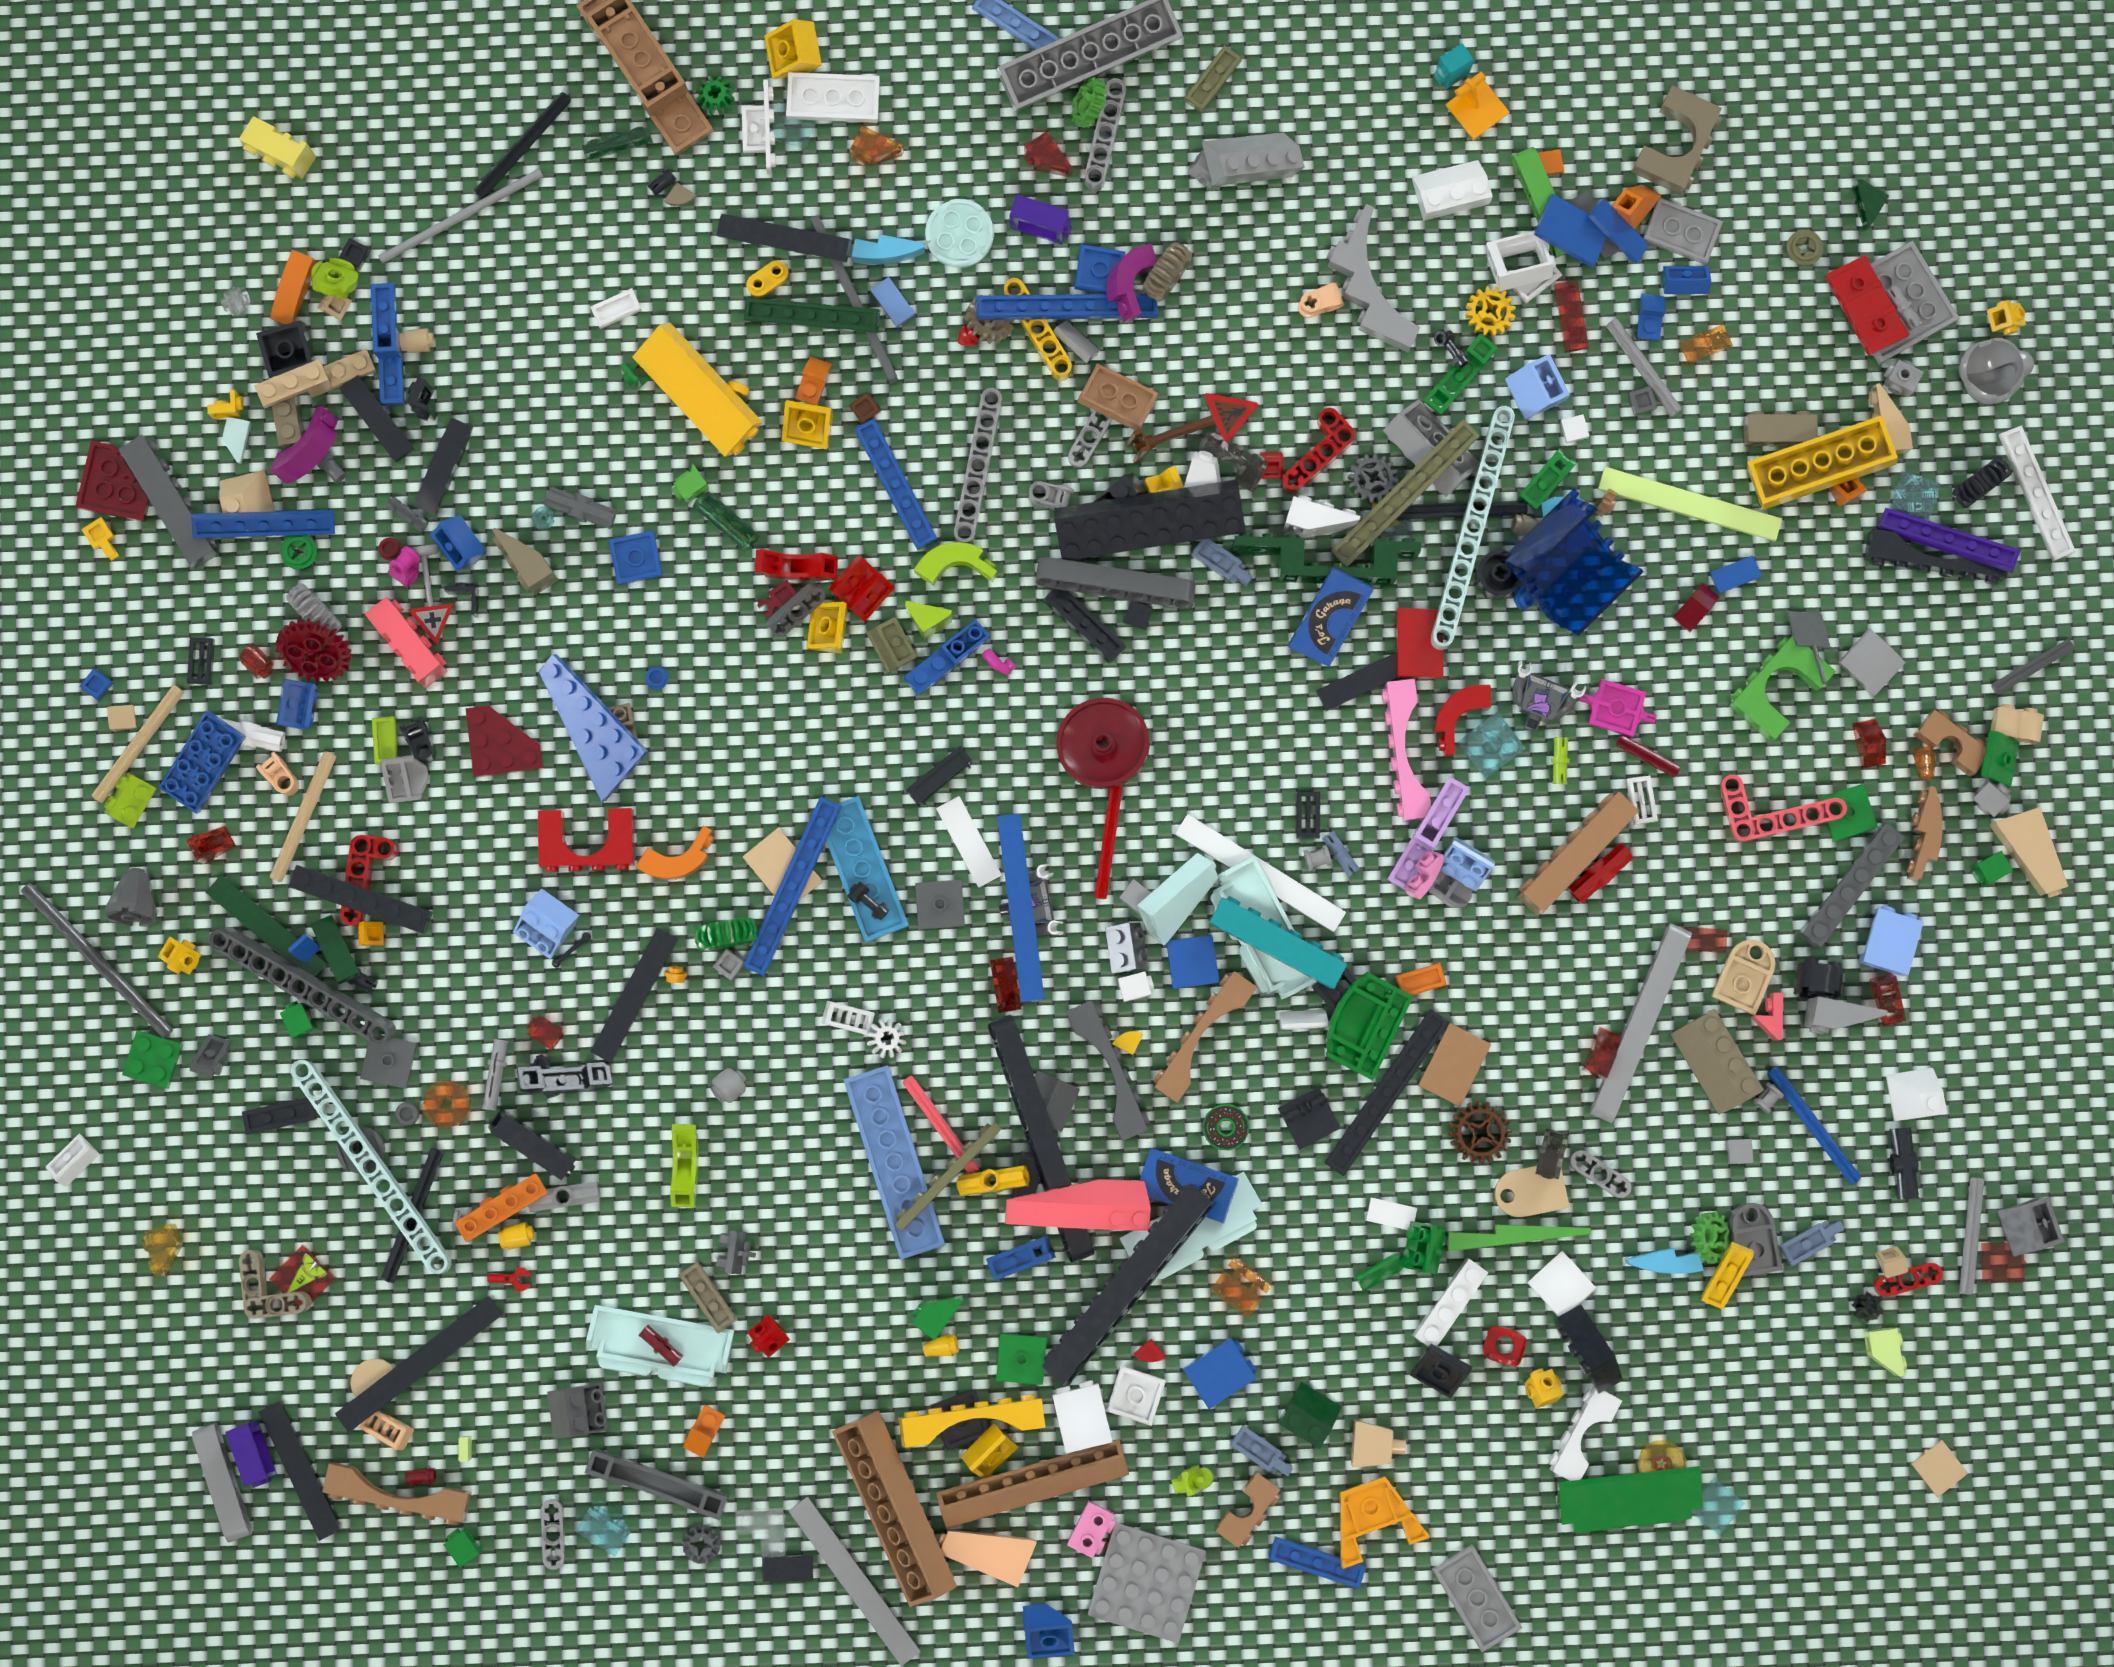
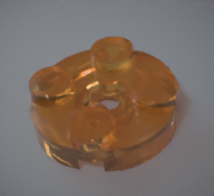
M440 1081L433 1084L427 1090L423 1102V1111L431 1123L439 1127L451 1128L461 1124L471 1112V1099L467 1090L460 1084L451 1081ZM444 1098L453 1101L449 1111L446 1108H441Z

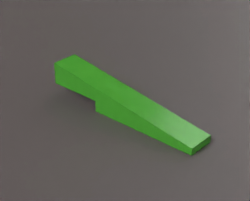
M1493 1224V1234L1446 1232V1251L1591 1234V1228Z

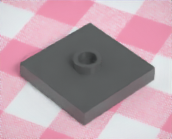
M962 880L915 883L918 930L965 927Z
M391 1038L382 1044H374L369 1041L360 1079L407 1089L418 1043Z

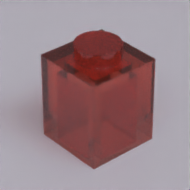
M540 1014L537 1018L534 1016L527 1026V1029H529L527 1035L550 1050L555 1049L566 1032L565 1029Z

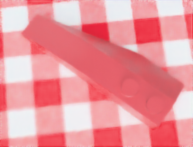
M1097 1179L1037 1194L1033 1193L1006 1199L1005 1224L1148 1231L1151 1207L1145 1181Z

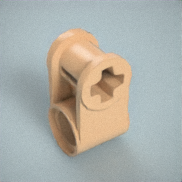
M1330 283L1305 293L1298 304L1299 313L1303 317L1311 318L1344 306L1337 284ZM1307 301L1309 304H1314L1312 309L1309 305L1305 306Z
M275 751L271 753L272 756L263 764L256 766L265 779L283 795L292 796L298 791L299 781ZM285 779H290L291 784L289 788L282 789V782Z

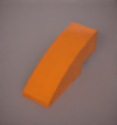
M295 250L291 251L276 292L270 319L284 325L295 322L310 287L308 283L311 278V271L317 263L314 258Z

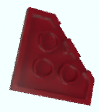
M91 440L75 507L90 512L145 522L150 500L118 449L112 444Z
M489 705L465 708L474 778L544 769L540 744Z

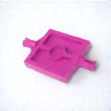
M1604 679L1600 680L1598 691L1594 696L1584 693L1578 699L1580 702L1591 705L1589 725L1628 737H1634L1636 727L1641 720L1654 724L1657 715L1644 712L1643 703L1647 692Z

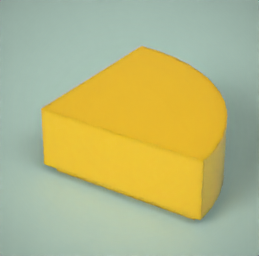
M1135 1031L1123 1033L1115 1039L1112 1045L1133 1055L1143 1034Z

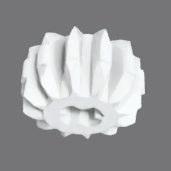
M879 1019L880 1028L872 1024L871 1028L875 1033L867 1032L866 1036L873 1037L874 1039L873 1041H868L867 1046L876 1045L871 1052L875 1054L881 1049L880 1058L885 1057L886 1050L890 1058L894 1057L892 1049L901 1053L902 1049L897 1044H906L905 1040L899 1039V1036H904L906 1032H897L901 1026L900 1023L895 1024L892 1028L893 1019H888L886 1027L884 1020ZM885 1031L887 1035L891 1034L892 1036L888 1045H885L886 1042H881L880 1039L884 1036L883 1032Z

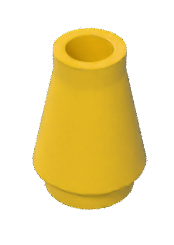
M947 1333L935 1340L923 1343L925 1357L954 1356L955 1353H959L956 1335Z

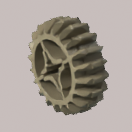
M1178 242L1172 243L1163 252L1144 282L1143 292L1157 302L1164 300L1188 267L1192 258V252L1183 244Z

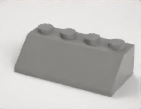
M1284 132L1202 142L1213 186L1289 178L1305 167L1299 145Z
M1420 399L1398 413L1383 429L1389 440L1395 443L1403 451L1405 457L1416 466L1450 433ZM1466 450L1433 482L1435 488L1447 497L1477 471L1479 461Z

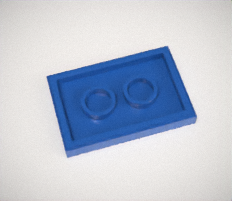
M1554 194L1549 196L1534 232V235L1591 268L1595 266L1607 237L1588 217L1589 214Z

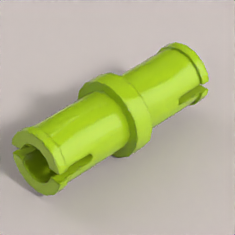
M1554 737V757L1551 758V763H1553L1552 784H1567V764L1570 763L1568 758L1569 738Z

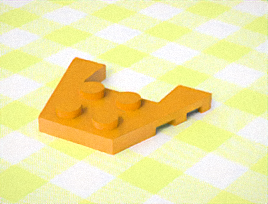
M1385 1476L1339 1492L1340 1560L1343 1569L1363 1562L1356 1537L1394 1523L1401 1522L1409 1545L1430 1538L1427 1531L1421 1526L1418 1519L1409 1510Z

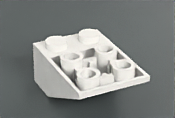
M1294 496L1283 532L1308 538L1351 530L1358 524L1361 516H1357L1356 512L1350 509H1343V511L1334 509V505L1327 502H1321L1320 504L1311 502L1312 499L1307 496Z

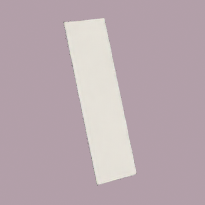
M960 796L937 807L936 810L978 888L1002 876Z

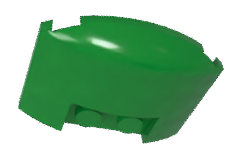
M1369 972L1363 974L1361 978L1356 980L1346 990L1333 1012L1326 1038V1057L1373 1081L1413 996Z

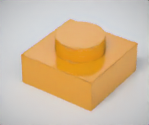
M363 921L358 923L359 946L384 945L383 922Z

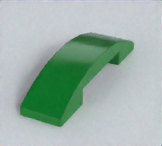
M1480 333L1466 350L1469 355V364L1462 369L1453 366L1426 396L1423 402L1441 416L1478 374L1498 347Z

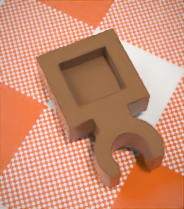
M1609 488L1594 513L1600 517H1603L1606 512L1611 513L1617 503L1614 498L1618 493Z

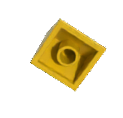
M786 400L781 441L827 449L833 421L832 408Z
M821 603L811 612L806 649L842 654L848 614L847 603Z
M993 1423L960 1457L973 1473L984 1479L990 1477L1019 1447Z

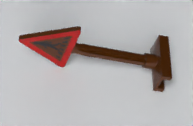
M1206 393L1204 399L1211 416L1154 436H1145L1143 428L1133 431L1126 442L1127 448L1134 446L1137 452L1133 463L1143 462L1149 451L1156 448V445L1213 425L1216 426L1223 445H1226L1257 408L1258 403Z

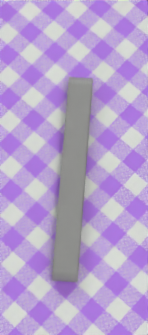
M1669 923L1589 1114L1609 1123L1614 1121L1689 944L1692 932L1672 923Z

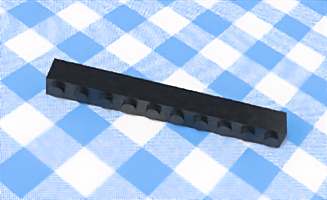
M1190 1183L1180 1189L1177 1194L1179 1197L1174 1204L1170 1203L1164 1209V1216L1161 1220L1154 1222L1148 1229L1149 1234L1144 1241L1140 1240L1134 1246V1253L1131 1257L1124 1259L1120 1263L1118 1273L1114 1277L1111 1276L1104 1283L1103 1287L1105 1289L1101 1294H1097L1091 1299L1088 1304L1090 1306L1085 1313H1081L1075 1319V1326L1071 1331H1066L1059 1339L1060 1344L1055 1350L1049 1351L1045 1356L1044 1360L1046 1362L1042 1367L1061 1385H1070L1217 1204L1215 1200L1196 1184Z

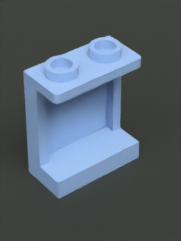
M1888 906L1874 909L1872 913L1874 919L1865 951L1860 954L1858 963L1902 977L1909 975L1924 921L1917 920L1918 916L1911 913L1897 914L1894 908Z

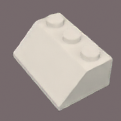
M1478 160L1412 176L1423 221L1489 205L1493 197L1487 175Z

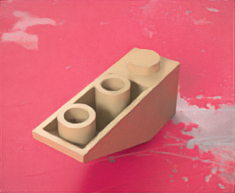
M1877 383L1869 392V402L1874 408L1872 418L1882 415L1896 454L1908 453L1913 449L1910 425L1881 384Z

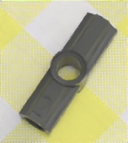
M551 487L547 492L544 503L546 507L563 512L572 519L584 523L588 521L611 529L617 513L616 509L596 503L587 496L577 493L573 495Z

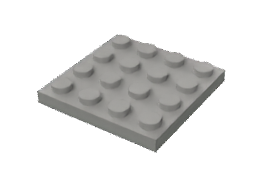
M1913 240L1871 263L1885 292L1898 284L1907 300H1911L1913 303L1911 306L1923 321L1915 328L1909 330L1904 319L1898 313L1910 335L1874 353L1873 356L1879 365L1960 319Z
M1116 1522L1087 1615L1179 1644L1206 1550Z

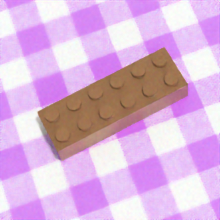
M1620 792L1615 795L1610 793L1597 805L1600 809L1598 811L1594 810L1582 821L1584 826L1573 830L1566 838L1568 843L1558 846L1550 855L1553 859L1550 862H1543L1534 873L1537 876L1534 879L1530 877L1519 887L1518 890L1521 893L1517 898L1535 915L1538 916L1544 913L1640 811Z

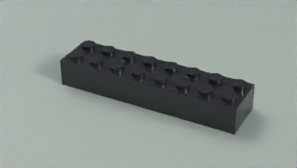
M1238 479L1054 508V521L1063 560H1075L1246 533Z

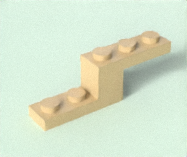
M367 349L325 366L318 359L254 386L265 409L306 391L309 392L312 398L345 385L357 375L362 378L375 373L376 370Z

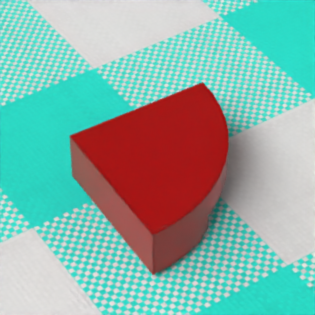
M1152 1339L1148 1340L1133 1353L1138 1359L1145 1362H1158L1166 1358Z

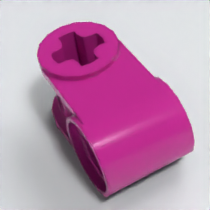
M407 546L403 547L401 554L395 560L390 561L388 574L405 587H409L419 574L420 557L413 549Z

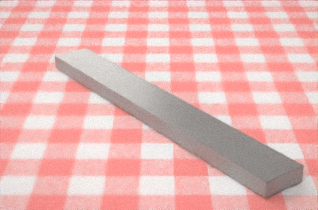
M807 1496L791 1508L789 1513L901 1666L920 1653L919 1647L811 1499Z

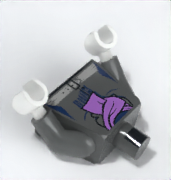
M1522 661L1518 662L1519 673L1516 675L1512 688L1515 703L1519 706V712L1528 715L1524 728L1537 732L1541 721L1550 723L1552 720H1559L1568 714L1579 697L1583 696L1586 691V686L1582 691L1575 689L1578 681L1573 683L1572 688H1568L1531 673V662L1529 663V668L1522 669Z
M1049 863L1040 865L1036 870L1028 873L1037 936L1063 934L1062 931H1057L1056 929L1057 925L1063 924V922L1054 920L1047 881L1043 879L1053 876V873L1046 874L1045 872L1046 866L1050 865ZM999 904L1001 918L1009 917V904Z

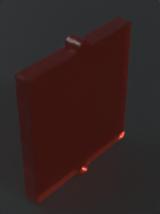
M1981 1243L1982 1260L1979 1263L1982 1265V1282H2025L2024 1265H2026V1261L2024 1260V1254L2012 1256L2008 1243Z

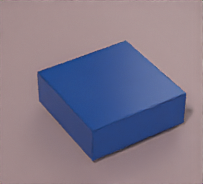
M93 668L79 687L100 701L114 683Z

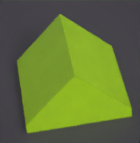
M910 601L905 603L907 614L924 640L952 623V610Z

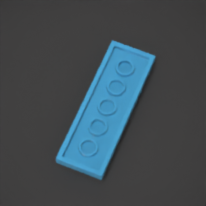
M859 796L838 803L842 808L826 842L846 894L848 895L849 889L860 881L869 888L870 891L867 895L879 905L884 902L887 905L886 908L890 910L884 919L880 921L878 918L874 919L871 916L873 911L861 901L857 905L849 899L864 941L867 943L909 927V924Z

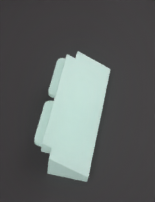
M1255 855L1218 875L1221 887L1213 890V894L1210 897L1215 909L1222 897L1227 899L1228 896H1231L1241 902L1239 906L1248 910L1251 907L1262 913L1261 918L1267 921L1270 918L1282 924L1281 929L1287 932L1290 929L1294 930ZM1230 935L1231 939H1233V940H1239V939H1237V938H1235V937H1233V936ZM1239 940L1241 946L1238 952L1261 993L1266 992L1268 994L1277 990L1280 998L1284 999L1317 982Z
M1244 1172L1234 1176L1239 1178V1182L1225 1222L1221 1223L1205 1217L1158 1275V1279H1164L1201 1259L1204 1254L1202 1250L1204 1247L1208 1246L1211 1250L1216 1251L1256 1229L1257 1224L1255 1220L1257 1218L1253 1210L1262 1206V1203ZM1164 1215L1152 1220L1149 1228L1154 1222H1159ZM1132 1231L1120 1238L1129 1257L1134 1253V1246L1140 1240L1144 1241L1148 1236V1231Z
M595 1305L586 1342L587 1349L598 1350L596 1357L601 1368L647 1376L651 1371L658 1372V1377L664 1380L705 1387L709 1385L710 1381L713 1382L715 1372L727 1373L734 1330L725 1329L718 1334L713 1326ZM648 1324L663 1338L669 1339L668 1342L684 1355L676 1366L673 1367L659 1353L655 1354L653 1352L654 1349L638 1336Z

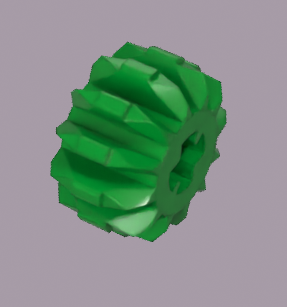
M709 76V82L701 80L700 83L703 88L696 89L697 94L700 95L696 98L697 103L702 104L701 109L703 111L709 109L710 115H713L715 110H718L719 115H722V108L726 110L731 109L729 103L735 101V98L732 96L735 91L733 87H729V80L722 82V77L718 76L716 81H713V77ZM717 92L718 98H713V93Z

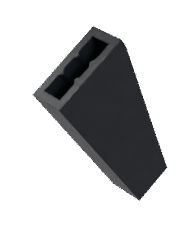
M503 1108L499 1110L488 1126L491 1134L561 1181L564 1176L569 1177L573 1172L575 1160L572 1156Z

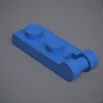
M1048 1235L986 1258L994 1281L1056 1258L1054 1251H1051L1048 1242L1050 1240ZM1039 1246L1042 1255L1036 1257L1033 1248Z

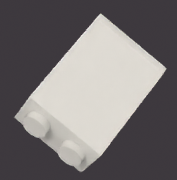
M1093 1380L1079 1383L1080 1387L1070 1389V1386L1057 1388V1393L1052 1394L1066 1453L1112 1442L1099 1384H1093Z

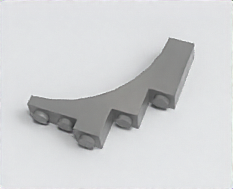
M1366 204L1364 210H1358L1353 221L1357 223L1354 231L1349 229L1344 240L1345 243L1338 241L1336 247L1331 246L1326 257L1330 260L1328 267L1348 276L1342 287V290L1345 291L1343 299L1367 309V311L1363 309L1357 322L1361 323L1359 331L1409 353L1420 327L1404 318L1391 307L1380 293L1372 277L1367 259L1366 241L1374 207Z

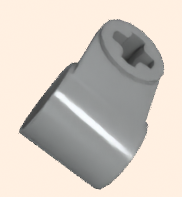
M1037 481L1030 486L1028 498L1033 505L1054 510V508L1068 506L1070 495L1073 494L1074 489L1063 485ZM1035 489H1042L1045 492V496L1038 499L1033 495V491ZM1061 495H1063L1062 503H1060Z

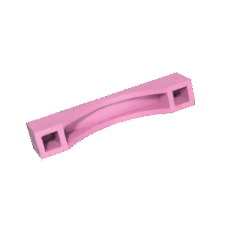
M1415 679L1387 682L1385 689H1382L1383 703L1387 702L1388 711L1385 712V723L1390 725L1391 734H1388V746L1393 748L1394 757H1391V769L1396 771L1397 780L1393 782L1394 792L1399 794L1400 803L1396 804L1397 815L1402 817V822L1423 820L1430 810L1431 800L1430 793L1421 786L1414 776L1405 751L1407 722L1418 702Z

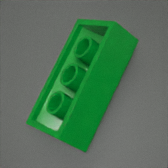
M960 1295L929 1300L926 1304L921 1302L911 1315L914 1318L911 1324L935 1340L965 1297Z

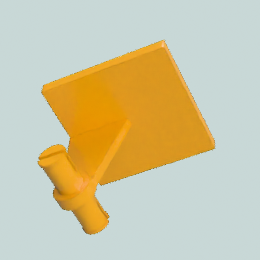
M1481 71L1473 78H1467L1464 81L1465 84L1455 90L1457 96L1446 103V107L1473 140L1510 113L1485 82L1486 77Z

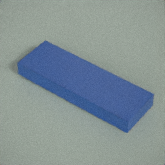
M1604 198L1598 200L1588 217L1633 263L1638 262L1649 244Z

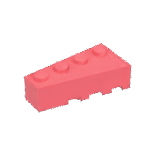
M386 596L367 611L365 615L381 636L388 641L387 643L392 650L401 657L402 663L413 674L416 681L424 688H427L448 672L444 667L447 663L439 653L433 654L429 649L432 644L424 635L420 637L415 630L418 627L410 617L405 619L401 614L404 609L397 600L391 601Z

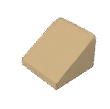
M324 294L317 308L341 320L352 300L348 298L338 299L335 296Z
M134 705L107 707L108 723L111 731L116 732L137 728Z
M1898 1246L1875 1253L1886 1278L1908 1272L1906 1257Z

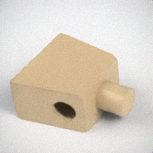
M1358 1420L1353 1421L1352 1467L1391 1464L1392 1454L1405 1455L1406 1440L1393 1439L1392 1429Z

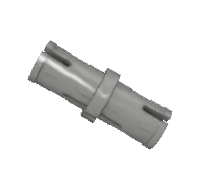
M1898 284L1886 291L1896 307L1897 314L1900 313L1909 330L1923 322L1911 306L1913 303L1911 300H1907Z

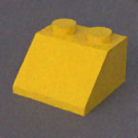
M792 19L764 35L772 79L788 77V72L809 73L822 66L814 22Z

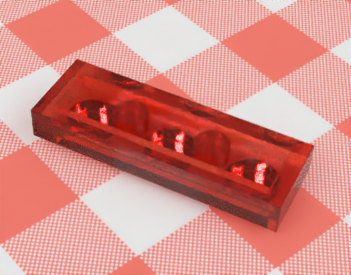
M1578 281L1555 284L1554 290L1565 353L1587 350L1589 344Z

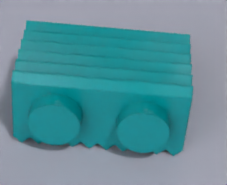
M1460 43L1459 46L1452 48L1451 51L1448 50V53H1444V56H1440L1434 77L1438 84H1443L1446 89L1468 76L1473 66L1474 59L1464 44Z

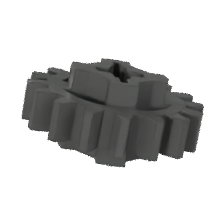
M1374 453L1372 459L1367 454L1364 456V461L1358 458L1356 460L1358 467L1352 465L1350 468L1354 474L1348 475V479L1353 480L1348 487L1355 488L1353 496L1360 494V502L1367 498L1370 505H1372L1374 499L1379 503L1382 497H1385L1389 493L1388 491L1394 488L1392 484L1398 483V479L1393 478L1398 471L1391 470L1393 462L1386 464V456L1379 460L1376 453ZM1367 465H1375L1373 468H1365ZM1383 469H1384L1385 472L1387 473L1388 481H1387V479L1384 478V476H1383V473H1382V470H1383ZM1372 475L1376 476L1374 483L1369 482ZM1358 477H1359V479L1362 480V482H1363V485H1364V488H1363V489H1362L1361 486L1359 485ZM1376 489L1381 490L1379 493H1371V491Z

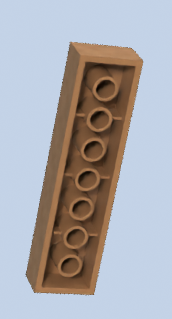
M879 1410L833 1430V1436L909 1607L936 1599L956 1588L954 1576L946 1563L944 1553L938 1545L934 1531L930 1527L924 1513V1508L918 1500L914 1486L910 1482L905 1466L898 1455L894 1441L889 1435Z

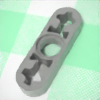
M1093 410L1069 451L1068 461L1072 467L1079 469L1087 465L1112 422L1111 418L1105 417L1107 421L1100 423L1099 429L1102 431L1099 432L1095 428L1098 421L1096 415L1102 414ZM1094 432L1097 439L1094 443H1086L1083 439L1084 434ZM1082 446L1087 448L1082 456L1084 461L1079 460L1075 462L1073 454H1079Z
M1579 1150L1570 1155L1569 1164L1573 1170L1612 1196L1624 1198L1631 1192V1183L1627 1178L1588 1152ZM1584 1155V1161L1589 1165L1592 1164V1161L1595 1162L1590 1168L1589 1174L1585 1173L1588 1168L1584 1165L1576 1166V1156L1581 1157ZM1598 1167L1604 1168L1607 1173L1603 1181H1598L1594 1177V1171ZM1612 1174L1615 1175L1612 1179L1614 1182H1624V1192L1616 1193L1617 1188L1612 1184H1609L1608 1187L1605 1186L1610 1181Z
M549 1499L541 1507L542 1557L544 1565L548 1569L555 1570L560 1568L566 1559L564 1507L559 1500ZM550 1503L554 1504L555 1508H558V1512L554 1513V1521L559 1519L560 1524L550 1523L546 1525V1520H551V1513L546 1512V1508H549L551 1505ZM551 1527L557 1528L560 1532V1537L556 1541H551L547 1537V1530ZM560 1543V1548H555L556 1556H560V1560L556 1562V1565H553V1562L548 1560V1557L552 1555V1548L547 1549V1545L553 1546Z

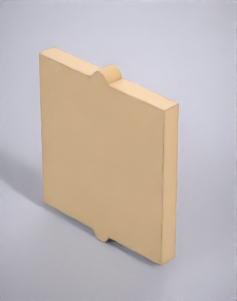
M1940 1440L1929 1450L1925 1449L1924 1454L1911 1463L1936 1497L1942 1495L1949 1488H1954L1955 1484L1968 1474L1943 1440Z

